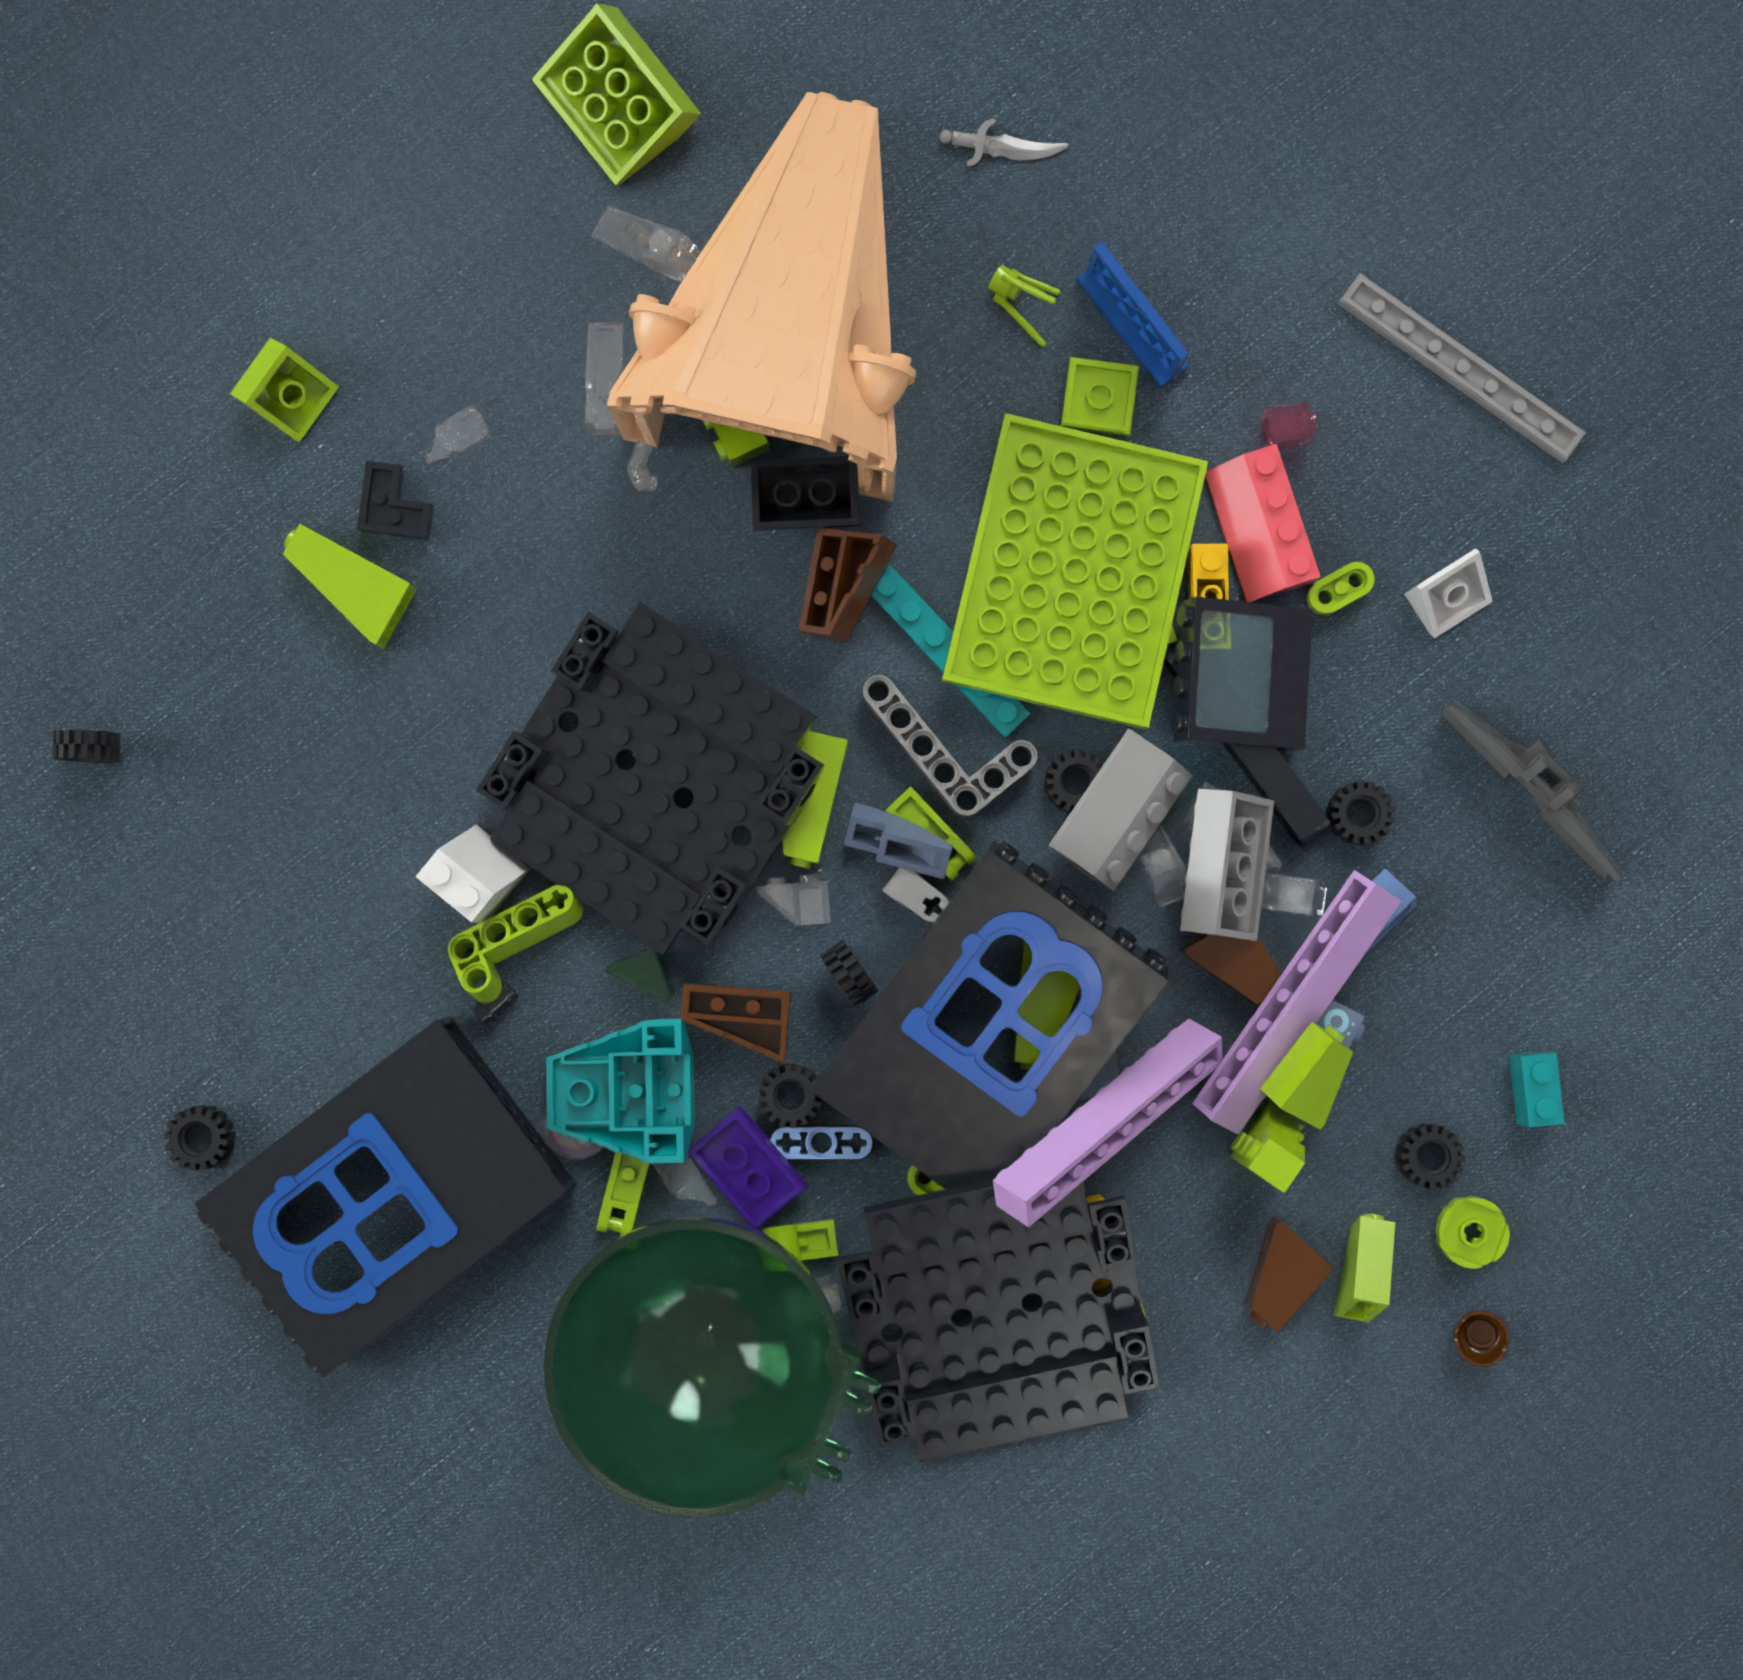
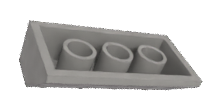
M1128 729L1060 827L1049 846L1087 877L1114 892L1193 775L1174 758L1134 731Z
M1198 789L1197 801L1194 806L1195 816L1192 837L1190 839L1188 871L1185 877L1186 888L1184 904L1181 910L1180 931L1257 941L1274 800L1236 791Z

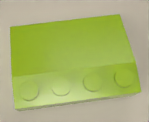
M597 3L532 78L533 82L616 186L622 184L678 140L701 115L698 108L625 16L614 6Z

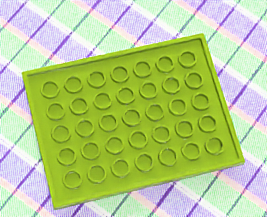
M1005 413L941 682L1147 730L1150 725L1208 461Z

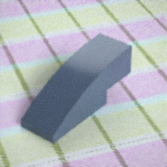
M855 802L850 816L844 842L845 846L876 853V862L941 879L945 877L953 847L916 824Z

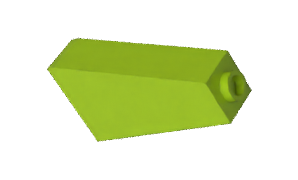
M299 524L296 530L293 529L288 534L284 543V548L286 549L283 555L370 642L384 649L417 588Z
M808 731L799 745L800 749L825 766L811 798L783 840L784 856L791 858L790 864L810 869L811 863L819 864L848 747V740Z
M1022 939L1018 983L1029 970L1032 963V952L1024 939ZM1055 970L1045 974L1020 1005L1018 1014L1049 1037L1056 1035L1068 1019L1080 988L1079 981L1072 974L1065 971ZM1014 1031L1012 1060L1020 1062V1069L1029 1070L1040 1056V1050Z

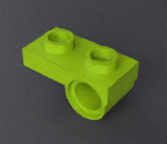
M834 1219L764 1228L768 1265L772 1267L792 1265L803 1260L838 1256Z

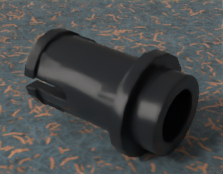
M503 980L502 990L498 998L489 1003H481L477 1000L475 1002L477 1005L472 1010L487 1025L491 1020L495 1022L497 1020L495 1016L517 998L518 994Z

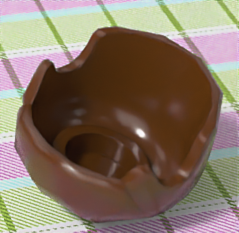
M1473 1310L1463 1315L1457 1322L1454 1329V1344L1460 1356L1473 1366L1489 1367L1500 1362L1505 1357L1509 1344V1332L1503 1320L1492 1312Z

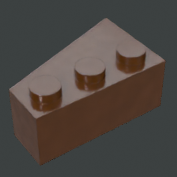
M818 528L798 631L814 639L847 643L897 544L880 534Z
M684 983L681 1019L785 1063L791 991Z

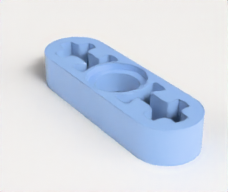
M860 1126L780 1127L775 1130L770 1140L786 1159H861L867 1156L872 1148V1136ZM800 1132H808L805 1142L807 1153L800 1152L802 1145H792L789 1152H784L783 1146L776 1143V1140L782 1139L783 1133H790V1139L801 1140ZM824 1132L830 1136L832 1145L828 1151L817 1152L813 1149L811 1139L816 1133ZM835 1132H843L841 1140H850L853 1138V1133H860V1138L867 1140V1145H862L859 1152H854L851 1145H842L843 1152L836 1153L837 1136Z

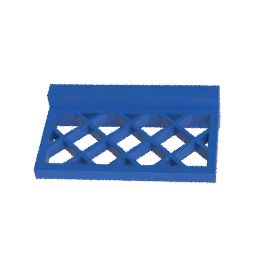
M1100 242L1093 248L1087 270L1077 276L1076 282L1160 389L1187 369L1188 363L1186 359L1189 353L1105 244Z

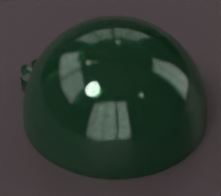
M706 1216L672 1218L644 1225L622 1235L598 1252L576 1274L564 1291L548 1329L544 1352L545 1390L550 1411L561 1437L579 1464L595 1480L624 1500L647 1510L680 1517H712L730 1514L759 1504L784 1488L804 1496L812 1474L833 1483L841 1482L843 1477L841 1470L820 1460V1454L846 1462L850 1460L852 1452L847 1447L827 1439L841 1406L862 1415L870 1413L872 1408L870 1403L847 1392L849 1385L874 1394L878 1393L881 1387L880 1383L875 1379L856 1371L861 1360L862 1350L841 1342L837 1321L821 1286L808 1268L791 1251L775 1239L752 1227L727 1219Z

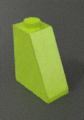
M1311 1022L1260 1089L1282 1110L1321 1130L1326 1123L1353 1055V1051L1343 1043L1346 1037L1329 1024L1324 1029L1318 1024Z
M1364 1214L1363 1216L1360 1215L1350 1226L1334 1316L1369 1323L1389 1306L1395 1222L1386 1221L1383 1216L1378 1214Z

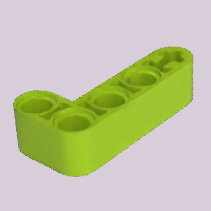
M565 885L552 886L453 937L448 946V953L464 990L481 1003H489L498 998L502 990V982L494 964L577 923L582 917L584 910L581 901ZM538 916L532 926L526 927L530 918ZM506 932L505 937L500 942L495 943L496 937L500 933ZM474 948L472 955L464 959L466 951ZM487 977L485 984L476 989L478 981Z

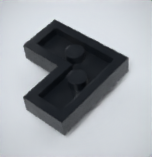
M366 461L357 530L360 532L429 540L433 505L425 502L400 500L403 467L401 465Z

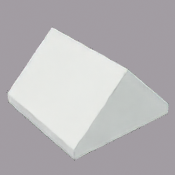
M1477 549L1472 550L1404 594L1433 638L1438 637L1493 602L1482 558Z

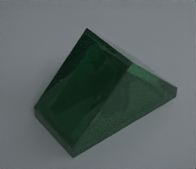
M653 948L615 960L607 965L605 969L606 973L667 1003L676 993L664 956Z

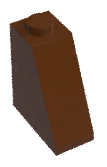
M1204 934L1179 949L1185 958L1255 1005H1259L1264 1001L1281 976L1259 937H1257V941Z
M1275 1216L1268 1223L1245 1303L1253 1310L1249 1316L1264 1330L1270 1325L1279 1332L1334 1267Z

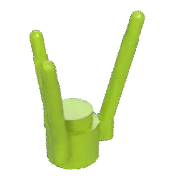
M1001 265L988 286L989 290L996 293L993 301L1001 305L1041 347H1045L1046 341L1007 299L1015 300L1021 290L1050 304H1055L1056 299L1045 292L1059 295L1060 290L1023 275L1015 269L1011 270Z

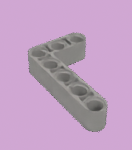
M874 675L864 683L863 698L868 707L951 810L960 817L965 818L975 815L1030 771L1036 764L1038 757L1034 745L1028 741L1020 740L1009 745L969 778L890 679L883 675ZM882 684L887 687L889 694L886 699L875 701L870 698L868 692L871 686ZM896 711H904L910 717V724L905 728H896L890 721L891 715ZM916 739H928L932 744V751L926 756L917 755L912 748V744ZM1017 748L1025 749L1030 755L1029 764L1022 767L1015 765L1011 759L1012 751ZM940 765L950 766L954 771L953 780L948 783L939 782L934 775L935 769ZM989 770L998 771L1003 777L1002 786L995 789L989 788L984 782V774ZM962 792L973 794L976 799L975 807L968 811L959 808L956 802L958 794Z

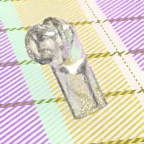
M638 440L627 464V473L637 490L651 493L658 484L657 477L650 475L646 465L653 447Z

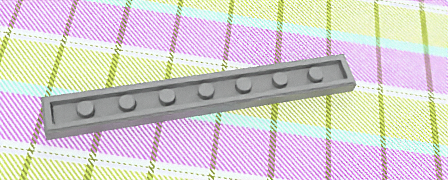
M1359 273L1338 302L1339 306L1560 462L1564 463L1567 461L1586 434L1585 431L1361 273Z

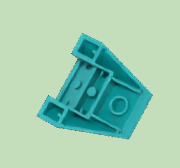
M682 1019L645 1020L621 1031L613 1032L605 1037L547 1057V1129L587 1143L591 1142L606 1147L608 1150L633 1156L647 1163H685L695 1127L694 1053L684 1021Z

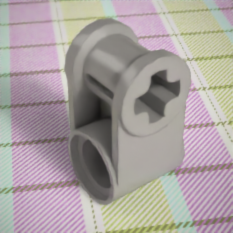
M898 868L882 889L883 892L903 907L909 908L928 922H934L939 915L933 912L928 916L925 913L927 906L924 902L927 898L932 901L936 897L940 898L939 907L942 910L948 903L947 898L927 883L928 881L915 871Z

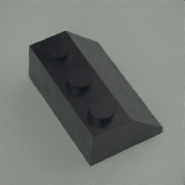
M849 456L750 460L753 531L859 526L856 463L848 460Z

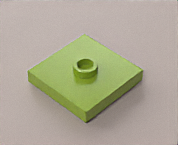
M1070 357L1061 426L1081 431L1129 437L1139 366Z

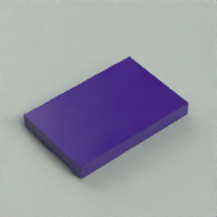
M740 1105L690 1147L688 1151L690 1156L755 1231L809 1186Z

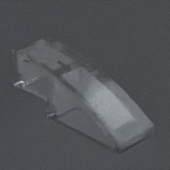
M623 323L588 324L585 374L587 389L585 422L588 435H621L607 408V402L611 389L624 371Z

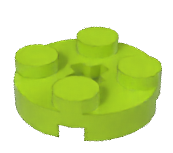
M1476 1196L1453 1198L1438 1216L1435 1228L1436 1244L1446 1257L1454 1263L1465 1268L1477 1269L1501 1258L1508 1246L1510 1231L1505 1218L1501 1214V1210L1492 1202ZM1472 1223H1477L1476 1229L1481 1234L1479 1238L1473 1237L1469 1242L1466 1240L1467 1235L1464 1233V1229L1466 1226H1471Z

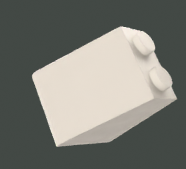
M478 825L473 826L440 847L416 875V878L470 922H483L491 918L531 869L513 854L490 840L492 836Z

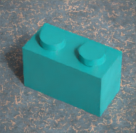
M1543 1050L1509 1054L1516 1124L1529 1128L1565 1124L1557 1053Z

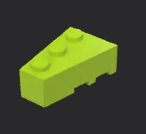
M1269 1099L1246 1133L1240 1132L1231 1145L1233 1153L1230 1157L1270 1185L1285 1193L1305 1164V1146L1299 1143L1304 1140V1134L1300 1132L1304 1127V1123L1292 1114L1282 1110Z

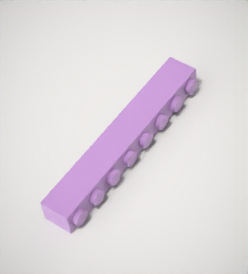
M1354 870L1192 1104L1211 1121L1239 1135L1266 1096L1260 1089L1309 1024L1311 1022H1318L1402 901Z
M1189 1018L1178 1028L1171 1030L1167 1037L1155 1047L1148 1049L1144 1056L1132 1066L1125 1068L1121 1075L1109 1085L1102 1087L1092 1099L1083 1106L1078 1107L1058 1127L1051 1129L1046 1137L1034 1147L1027 1149L1011 1166L999 1172L993 1180L996 1206L1029 1228L1216 1069L1223 1060L1222 1037Z

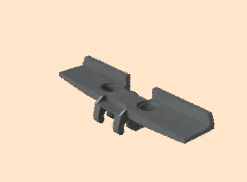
M1452 697L1447 702L1442 715L1503 778L1511 774L1544 806L1538 813L1600 877L1610 875L1616 882H1619L1621 880L1619 865L1580 814L1573 798L1576 792L1583 787L1582 783L1577 778H1571L1548 755V750L1537 737L1525 747L1511 742ZM1544 770L1557 784L1550 786L1539 773Z

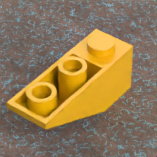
M1228 544L1191 545L1187 555L1188 599L1204 597L1229 600ZM1203 611L1200 650L1230 649L1229 613Z

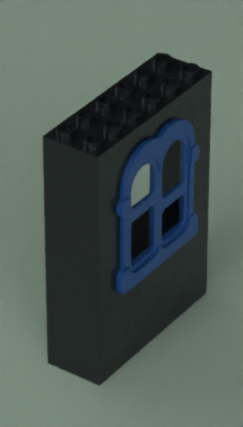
M996 841L992 842L812 1089L813 1093L944 1189L995 1179L1000 1171L1011 1166L1027 1149L1034 1147L1047 1136L1051 1129L1057 1127L1169 981L1168 967L1164 964L1167 960L1160 953L1150 947L1145 951L1135 943L1137 938L1130 931L1122 926L1118 929L1112 927L1106 922L1108 917L1101 910L1093 905L1086 908L1076 900L1079 897L1077 893L1062 883L1057 887L1047 879L1049 876L1047 871L1036 863L1032 862L1030 866L1018 858L1020 852L1005 841H1002L1001 844H998ZM1003 935H1016L1024 939L1032 952V963L1029 970L1016 986L1007 985L980 964V957L997 937ZM1055 970L1065 971L1072 974L1079 981L1082 989L1081 1000L1057 1034L1049 1037L1018 1014V1008L1045 974ZM973 978L998 996L1002 1001V1005L971 1046L966 1047L937 1027L935 1018L963 980ZM1004 1028L1013 1029L1040 1050V1056L1019 1082L1011 1081L984 1060L985 1052Z
M446 1017L435 1020L194 1204L199 1210L197 1215L200 1221L207 1228H212L221 1239L219 1240V1245L223 1252L231 1258L234 1257L241 1266L240 1273L243 1279L250 1286H255L263 1296L262 1303L267 1311L272 1315H277L284 1324L283 1331L287 1338L294 1344L298 1343L305 1352L307 1365L315 1373L319 1372L324 1378L563 1196L577 1183L453 1018ZM366 1146L388 1172L390 1180L363 1202H357L336 1176L335 1167L360 1147ZM314 1182H322L342 1208L343 1217L306 1244L296 1245L288 1242L281 1236L278 1230L277 1218L280 1210ZM402 1194L425 1222V1230L386 1260L378 1261L358 1236L356 1227L394 1196ZM340 1240L346 1244L364 1269V1276L342 1292H329L317 1284L313 1276V1265L315 1259L323 1250L335 1241Z

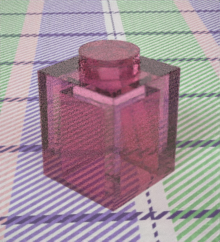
M1308 402L1267 408L1261 416L1265 447L1277 444L1279 449L1308 444L1314 437V433L1317 432L1316 415L1314 412H1310Z

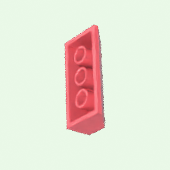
M1277 444L1242 454L1206 471L1205 481L1226 544H1228V550L1245 602L1252 603L1309 585L1321 577Z

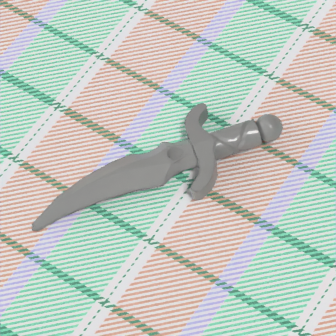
M993 118L985 121L979 127L977 134L953 131L952 134L949 130H943L940 133L942 143L948 144L951 142V145L974 148L975 155L967 161V167H973L978 164L982 153L990 154L993 158L1005 156L1010 160H1037L1053 156L1069 146L1068 143L1033 142L1007 134L996 137L986 135L987 130L996 122Z

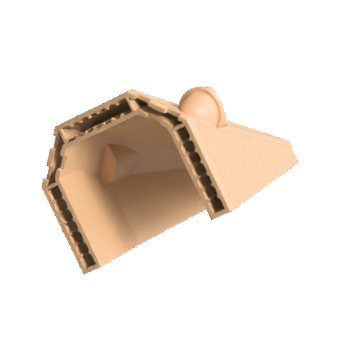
M807 92L679 285L669 305L659 304L658 299L649 295H637L636 302L630 305L629 316L633 319L634 338L638 350L611 389L607 402V408L624 440L657 447L665 414H678L821 447L830 452H836L838 445L843 447L842 452L849 454L848 460L856 463L858 466V494L892 502L895 492L897 461L894 405L903 396L908 385L915 382L916 370L910 366L912 360L910 357L899 353H891L878 108L872 107L870 104L860 100H853L851 103L841 101L836 96L825 92L818 94Z

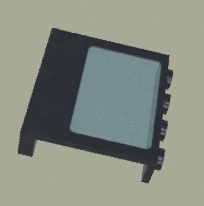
M1193 597L1182 601L1177 613L1180 638L1175 648L1178 672L1173 683L1176 706L1171 718V729L1174 732V741L1200 740L1275 747L1278 751L1286 752L1305 750L1313 610L1204 597Z

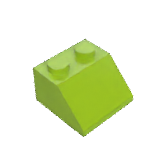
M270 337L230 394L299 443L339 386L287 346Z

